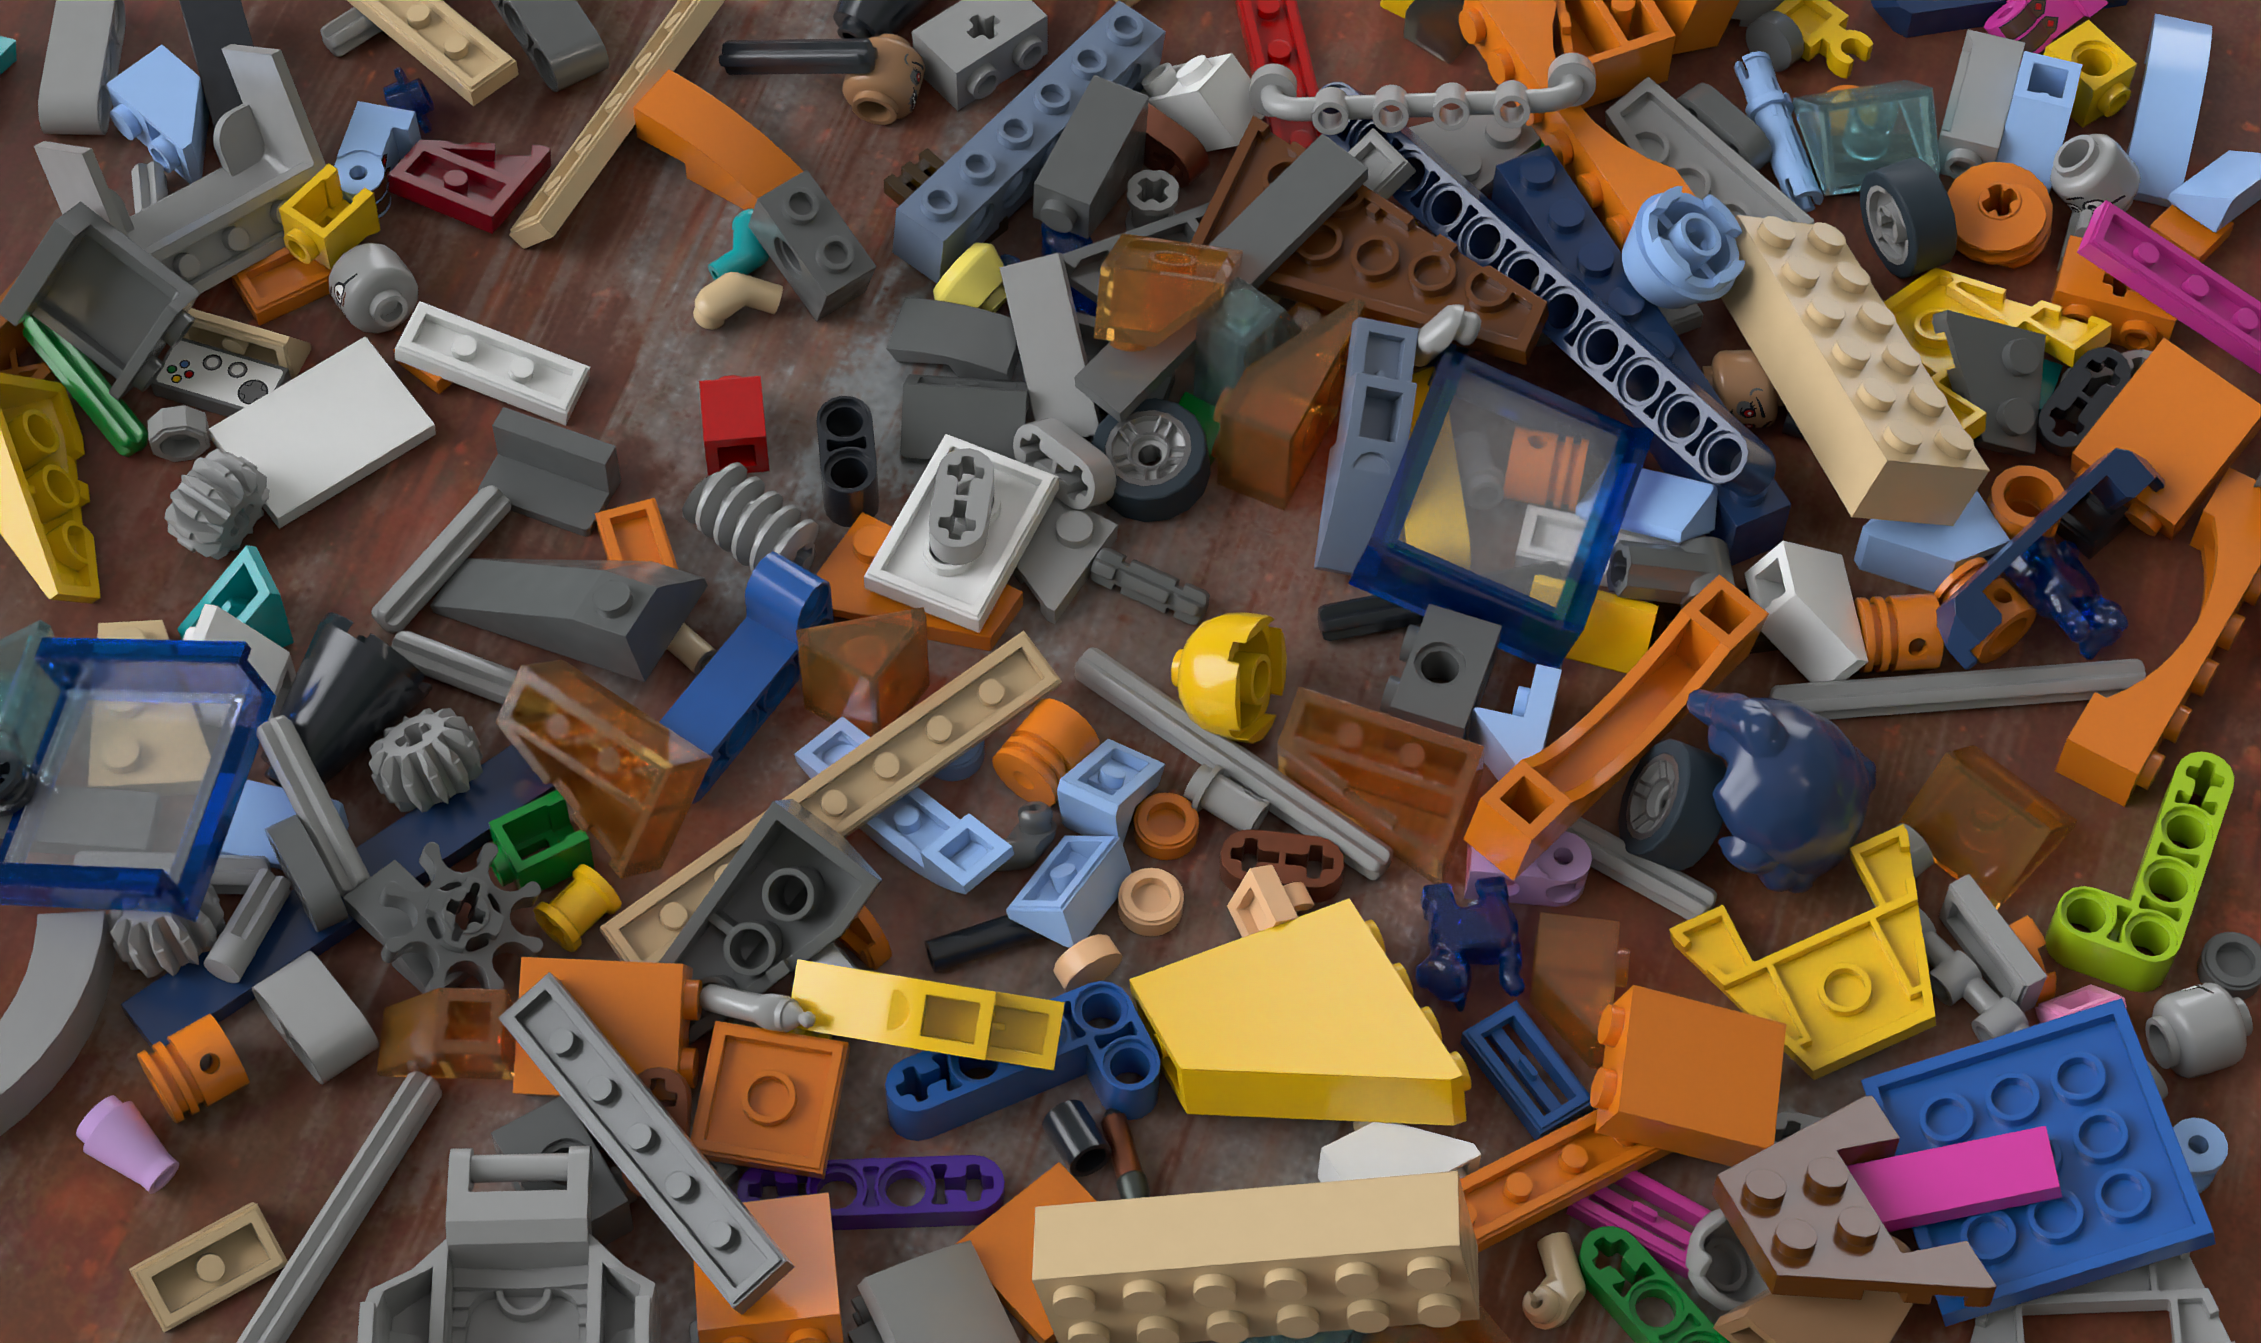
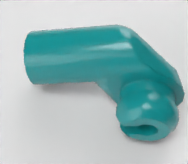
M754 209L744 210L734 218L732 222V230H734L733 249L708 265V270L714 281L725 273L730 272L748 275L768 261L770 256L748 226Z

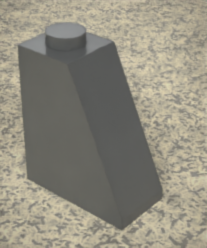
M1096 75L1093 76L1034 183L1033 218L1043 221L1048 227L1058 232H1071L1086 239L1091 236L1127 190L1128 181L1136 173L1140 172L1144 165L1149 96Z

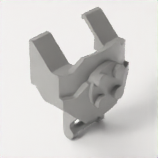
M570 1146L569 1153L474 1155L473 1148H451L449 1154L445 1221L446 1239L412 1270L369 1290L366 1301L360 1302L357 1343H661V1310L655 1283L623 1265L592 1236V1146ZM567 1181V1190L472 1192L474 1183Z

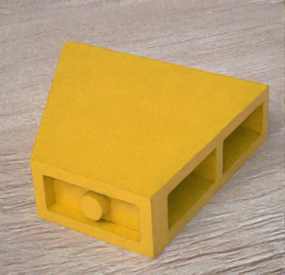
M1350 898L1129 979L1133 1005L1158 1051L1161 1062L1160 1068L1187 1114L1452 1126L1467 1121L1464 1092L1471 1089V1079L1463 1058L1457 1051L1451 1053L1447 1051L1442 1043L1441 1030L1434 1013L1428 1006L1423 1008L1418 1006L1414 999L1412 984L1405 968L1399 962L1391 964L1386 956L1384 941L1376 923L1372 919L1364 922Z

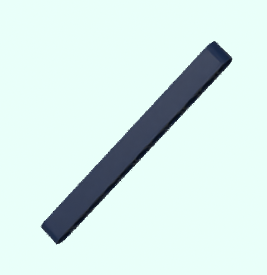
M1331 82L1320 89L1336 87L1343 90L1347 96L1366 95L1343 82ZM1386 107L1383 108L1385 111L1390 112ZM1335 108L1323 109V111L1327 114H1336L1339 112V110ZM1373 119L1348 120L1346 128L1338 134H1324L1345 151L1349 152L1374 128L1416 170L1392 196L1436 236L1441 234L1456 243L1461 254L1482 267L1492 266L1547 301L1549 317L1542 332L1705 479L1740 496H1754L1764 491L1770 485L1775 476L1776 462L1774 454L1765 443L1407 126L1398 132L1387 133L1378 129ZM1462 208L1459 217L1456 219L1459 210ZM1500 242V246H1499L1498 250H1497L1496 253L1493 255V252H1494V249H1495L1497 243ZM1539 275L1536 286L1531 290L1534 279ZM1579 308L1577 318L1570 325L1572 315ZM1619 343L1615 357L1609 362L1612 349ZM1659 379V385L1655 394L1649 398V392L1653 383ZM1700 415V422L1696 431L1689 435L1693 420ZM1742 451L1741 462L1738 468L1731 473V463L1734 457Z

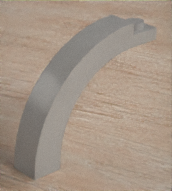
M105 911L38 914L34 948L27 972L15 998L0 1020V1136L23 1119L52 1091L74 1063L93 1031L106 1000L116 956V949L113 946L114 940L109 932L110 926L106 919L107 914Z

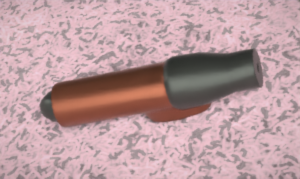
M1110 1108L1105 1112L1101 1126L1105 1139L1112 1148L1111 1160L1117 1178L1116 1185L1121 1199L1150 1197L1147 1177L1142 1171L1127 1117L1117 1109Z

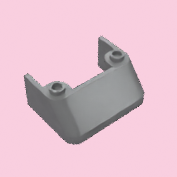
M230 44L222 48L243 104L226 112L219 119L214 130V147L222 167L132 216H129L122 198L115 191L108 188L92 148L47 141L35 145V151L62 215L81 201L200 293L286 247L283 240L285 234L279 208L321 171L326 164L280 49Z

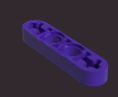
M977 1155L828 1160L825 1179L751 1167L739 1180L737 1189L738 1198L741 1202L759 1201V1197H762L763 1187L776 1186L779 1196L777 1198L799 1196V1183H807L806 1195L819 1194L823 1186L829 1182L845 1181L855 1188L857 1195L854 1201L847 1207L841 1209L831 1208L833 1230L979 1225L1004 1205L1005 1181L1001 1169L994 1161ZM899 1179H914L921 1183L925 1188V1195L921 1201L908 1207L897 1206L892 1203L886 1193L890 1185ZM935 1179H944L945 1204H936L937 1190ZM967 1180H981V1186L984 1190L982 1191L980 1201L973 1202L967 1200V1194L964 1191L967 1188Z

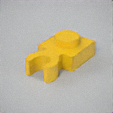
M1785 0L1773 10L1787 15L1799 27L1804 40L1802 58L1807 62L1820 53L1827 58V66L1831 72L1847 79L1851 75L1854 60L1845 53L1854 54L1864 62L1870 59L1873 48L1872 40L1860 31L1846 30L1849 15L1828 0Z

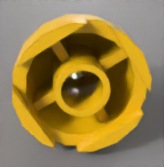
M1246 612L1226 613L1203 622L1186 641L1184 649H1179L1176 652L1171 667L1172 683L1175 687H1178L1179 698L1189 719L1203 730L1233 741L1255 743L1262 740L1272 727L1276 715L1265 712L1269 705L1271 694L1283 696L1287 655L1282 629L1269 627V624L1275 620L1271 616Z

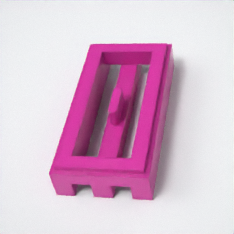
M1632 1171L1625 1175L1624 1178L1614 1182L1616 1185L1694 1227L1706 1214L1711 1212V1210L1638 1171ZM1607 1187L1568 1206L1566 1214L1594 1229L1615 1226L1626 1230L1638 1240L1658 1264L1688 1279L1689 1270L1685 1265L1688 1244L1692 1233L1660 1217L1657 1211L1638 1201L1633 1202ZM1591 1198L1592 1200H1594V1201H1596V1202L1602 1204L1603 1206H1605V1207H1607V1208L1613 1210L1614 1212H1616V1213H1618V1214H1620V1215L1626 1217L1627 1219H1629V1220H1631V1221L1637 1223L1638 1225H1640V1226H1642V1227L1648 1229L1649 1231H1651V1232H1653V1233L1659 1235L1660 1237H1662V1238H1664V1239H1666V1240L1672 1242L1673 1244H1675V1245H1677V1246L1683 1248L1685 1251H1683V1250L1677 1248L1676 1246H1674V1245H1672V1244H1670V1243L1664 1241L1663 1239H1661V1238H1659V1237L1653 1235L1652 1233H1650V1232H1648V1231L1642 1229L1641 1227H1639V1226H1637V1225L1631 1223L1630 1221H1628V1220H1626V1219L1620 1217L1619 1215H1617V1214H1615V1213H1613V1212L1607 1210L1606 1208H1604V1207H1602V1206L1596 1204L1595 1202H1593V1201H1591V1200H1589V1199Z

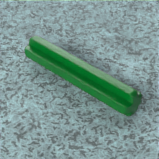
M33 315L27 317L23 322V336L116 451L124 457H130L136 452L142 451L148 445V430L122 398L118 401L108 394L112 387L89 357Z

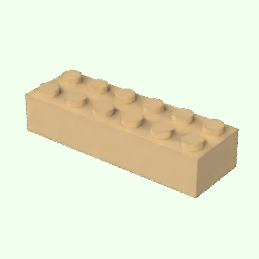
M1737 215L1735 219L1739 223L1742 233L1735 240L1739 251V260H1745V265L1741 273L1736 277L1731 289L1721 299L1851 517L1954 526L1990 470L1975 448L1973 439L1963 429L1947 404L1946 396L1937 388L1923 366L1920 355L1911 347L1899 328L1894 314L1886 307L1870 282V276L1860 266L1846 244L1844 235L1836 227L1822 222L1807 224L1785 221L1775 216L1760 218Z
M1458 1171L1035 1207L1032 1282L1058 1343H1188L1200 1341L1240 1343L1251 1337L1283 1335L1289 1338L1301 1339L1311 1337L1317 1332L1353 1329L1362 1333H1375L1389 1326L1425 1324L1431 1327H1448L1456 1324L1458 1321L1480 1319L1478 1245Z

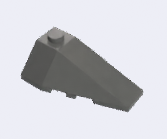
M467 558L446 581L430 607L435 614L646 682L708 585L704 577L653 561Z
M794 799L775 800L659 963L685 964L692 967V980H701L703 988L709 984H716L762 994L796 969L797 959L808 961L844 935L880 885L882 878L842 835ZM702 1008L700 1020H690L688 1047L714 1029L715 1021L723 1022L729 1016L705 1011Z

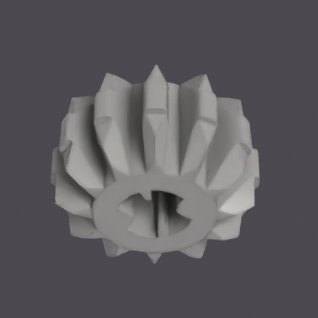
M215 449L208 453L206 458L200 457L195 460L192 470L187 475H181L182 482L176 490L171 492L170 498L173 502L165 512V519L168 521V532L178 539L177 542L193 553L197 551L205 557L211 556L219 560L226 556L230 550L235 551L240 548L243 538L247 534L253 533L254 524L259 518L264 516V511L261 508L269 499L270 492L266 488L267 477L257 470L256 465L242 456L238 458L229 452L225 453Z
M427 708L418 716L412 718L404 716L403 722L396 727L385 728L383 730L384 738L376 741L369 748L372 755L368 763L373 771L371 776L381 794L384 793L388 802L395 803L401 812L411 811L418 807L423 813L427 812L434 804L440 802L448 804L450 797L456 793L467 792L470 789L469 781L476 779L483 772L480 764L483 758L479 749L481 744L472 726L468 727L464 717L457 716L451 708L441 709L436 713Z
M185 866L176 868L168 875L159 868L152 878L145 881L134 879L135 887L130 892L120 893L115 896L116 908L106 915L110 926L109 932L114 940L113 946L123 962L126 961L131 970L140 969L147 978L158 975L164 969L174 976L180 967L187 963L199 965L198 956L202 952L212 949L217 940L216 936L220 935L226 927L223 919L224 912L213 886L206 882L202 874H191Z

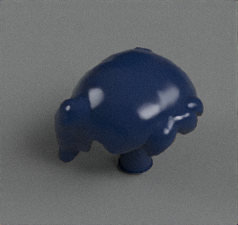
M1694 690L1688 696V710L1709 727L1708 744L1710 750L1724 758L1728 763L1724 779L1716 785L1712 793L1717 810L1732 836L1719 839L1718 843L1722 848V853L1739 870L1758 874L1760 880L1769 890L1776 892L1789 890L1794 894L1808 891L1813 886L1817 877L1825 874L1844 859L1850 850L1849 848L1857 840L1865 820L1869 796L1876 786V766L1874 762L1864 756L1839 727L1830 720L1796 703L1774 698H1749L1739 693H1714L1708 690Z

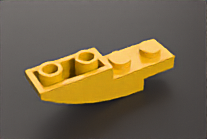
M797 959L791 996L792 999L799 1003L804 1012L811 1011L816 1017L815 1024L812 1027L805 1028L800 1025L796 1027L798 1029L1054 1070L1065 1006V1002L800 959Z

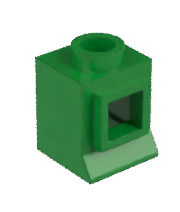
M560 789L489 822L493 843L498 847V853L491 868L502 887L514 882L519 890L527 883L534 881L539 884L542 891L571 877L573 871L581 864L595 870L589 837L584 829L574 831L570 823L566 798ZM548 846L547 849H545V850H543V851H541V852H539V853H537V854H535V855H533V856H531V857H529V858H527V859H525V860H521V858H523V857H525V856H527V855H529V854H531V853H533V852H535V851H537V850H539V849H541V848H543V847Z

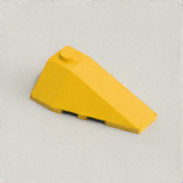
M0 373V534L49 600L92 604L100 599L94 536L83 525L81 507L90 502L88 484L78 480L76 460L85 455L84 442L66 388L61 382Z

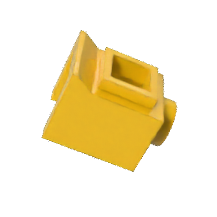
M328 163L279 208L285 234L283 237L285 246L299 261L309 264L315 259L331 270L345 252L357 246L368 235L378 233L381 230L374 193L364 187L352 198L353 202L350 204L343 199L338 169Z

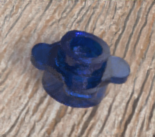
M401 67L394 69L397 81L383 88L388 107L415 111L417 123L423 132L428 133L432 131L426 114L434 110V104L426 86L420 78L410 81Z

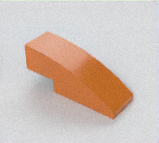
M670 69L633 107L636 132L639 139L685 163L687 179L744 210L754 209L758 198L803 172L788 155L738 113Z

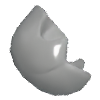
M1719 1208L1706 1214L1696 1224L1690 1236L1685 1266L1689 1270L1688 1277L1702 1298L1720 1310L1731 1311L1765 1291L1768 1287L1722 1210Z

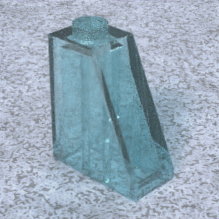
M1237 276L1197 313L1194 396L1237 418V432L1241 433L1318 359L1319 352L1286 309Z

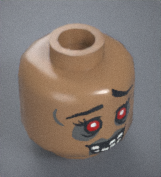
M882 34L879 37L868 38L871 40L873 47H876L878 50L875 69L867 74H846L843 82L842 92L847 103L852 106L853 112L859 118L869 123L887 125L912 113L924 77L925 64L920 54L911 47L906 39L894 34Z
M1752 350L1720 351L1714 356L1711 366H1702V373L1727 410L1745 427L1766 428L1775 423L1778 406L1785 405Z

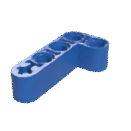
M777 552L767 554L755 567L745 589L747 617L654 727L638 752L635 761L637 773L689 804H695L701 800L817 659L830 638L834 623L830 583Z
M1097 981L1088 983L1049 999L1065 1002L1054 1070L924 1050L902 1059L893 1065L888 1072L885 1083L887 1115L890 1126L896 1134L907 1140H926L1087 1074L1101 1104L1106 1110L1115 1108L1124 1113L1127 1120L1139 1119L1152 1112L1158 1103L1161 1065L1159 1054L1130 997L1123 988L1112 982ZM1101 1017L1108 1018L1116 1024L1110 1028L1099 1029L1087 1023L1092 1019ZM978 1067L987 1068L993 1072L991 1076L980 1080L971 1079L964 1075L970 1069ZM1133 1072L1143 1076L1144 1080L1135 1084H1125L1116 1080L1115 1077L1121 1073ZM946 1081L949 1082V1091L947 1090Z

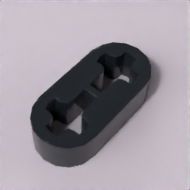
M2102 347L2087 351L2079 358L2044 404L2038 418L2037 437L2040 444L2048 452L2057 456H2071L2075 448L2130 381L2131 368L2127 359L2120 352ZM2104 367L2111 369L2114 372L2111 382L2115 387L2104 384L2092 398L2085 394L2092 374L2088 371L2089 369L2096 373L2102 371ZM2075 406L2082 410L2075 427L2079 435L2068 431L2063 437H2059L2053 433L2056 424L2052 418L2053 416L2063 420Z

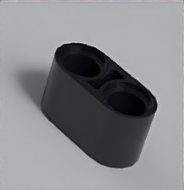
M853 396L831 398L821 406L816 420L823 504L826 515L833 523L842 527H851L862 512L875 517L879 508L873 419L870 408L862 400ZM843 435H851L849 437H839ZM847 486H858V487L851 488V489L843 488V487H847Z

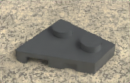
M1949 310L1933 314L1932 324L1935 334L1945 332L1955 368L1947 370L1953 392L1987 413L1985 432L1973 439L1974 446L2016 457L2035 454L2046 335Z

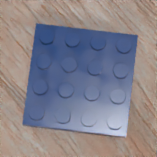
M2122 998L1861 1080L1865 1096L1872 1095L1900 1137L1895 1156L2046 1126L2062 1198L1911 1228L1919 1250L1968 1241L1997 1286L1991 1305L1982 1308L1965 1307L1964 1297L1935 1295L1945 1327L2216 1244L2213 1228Z

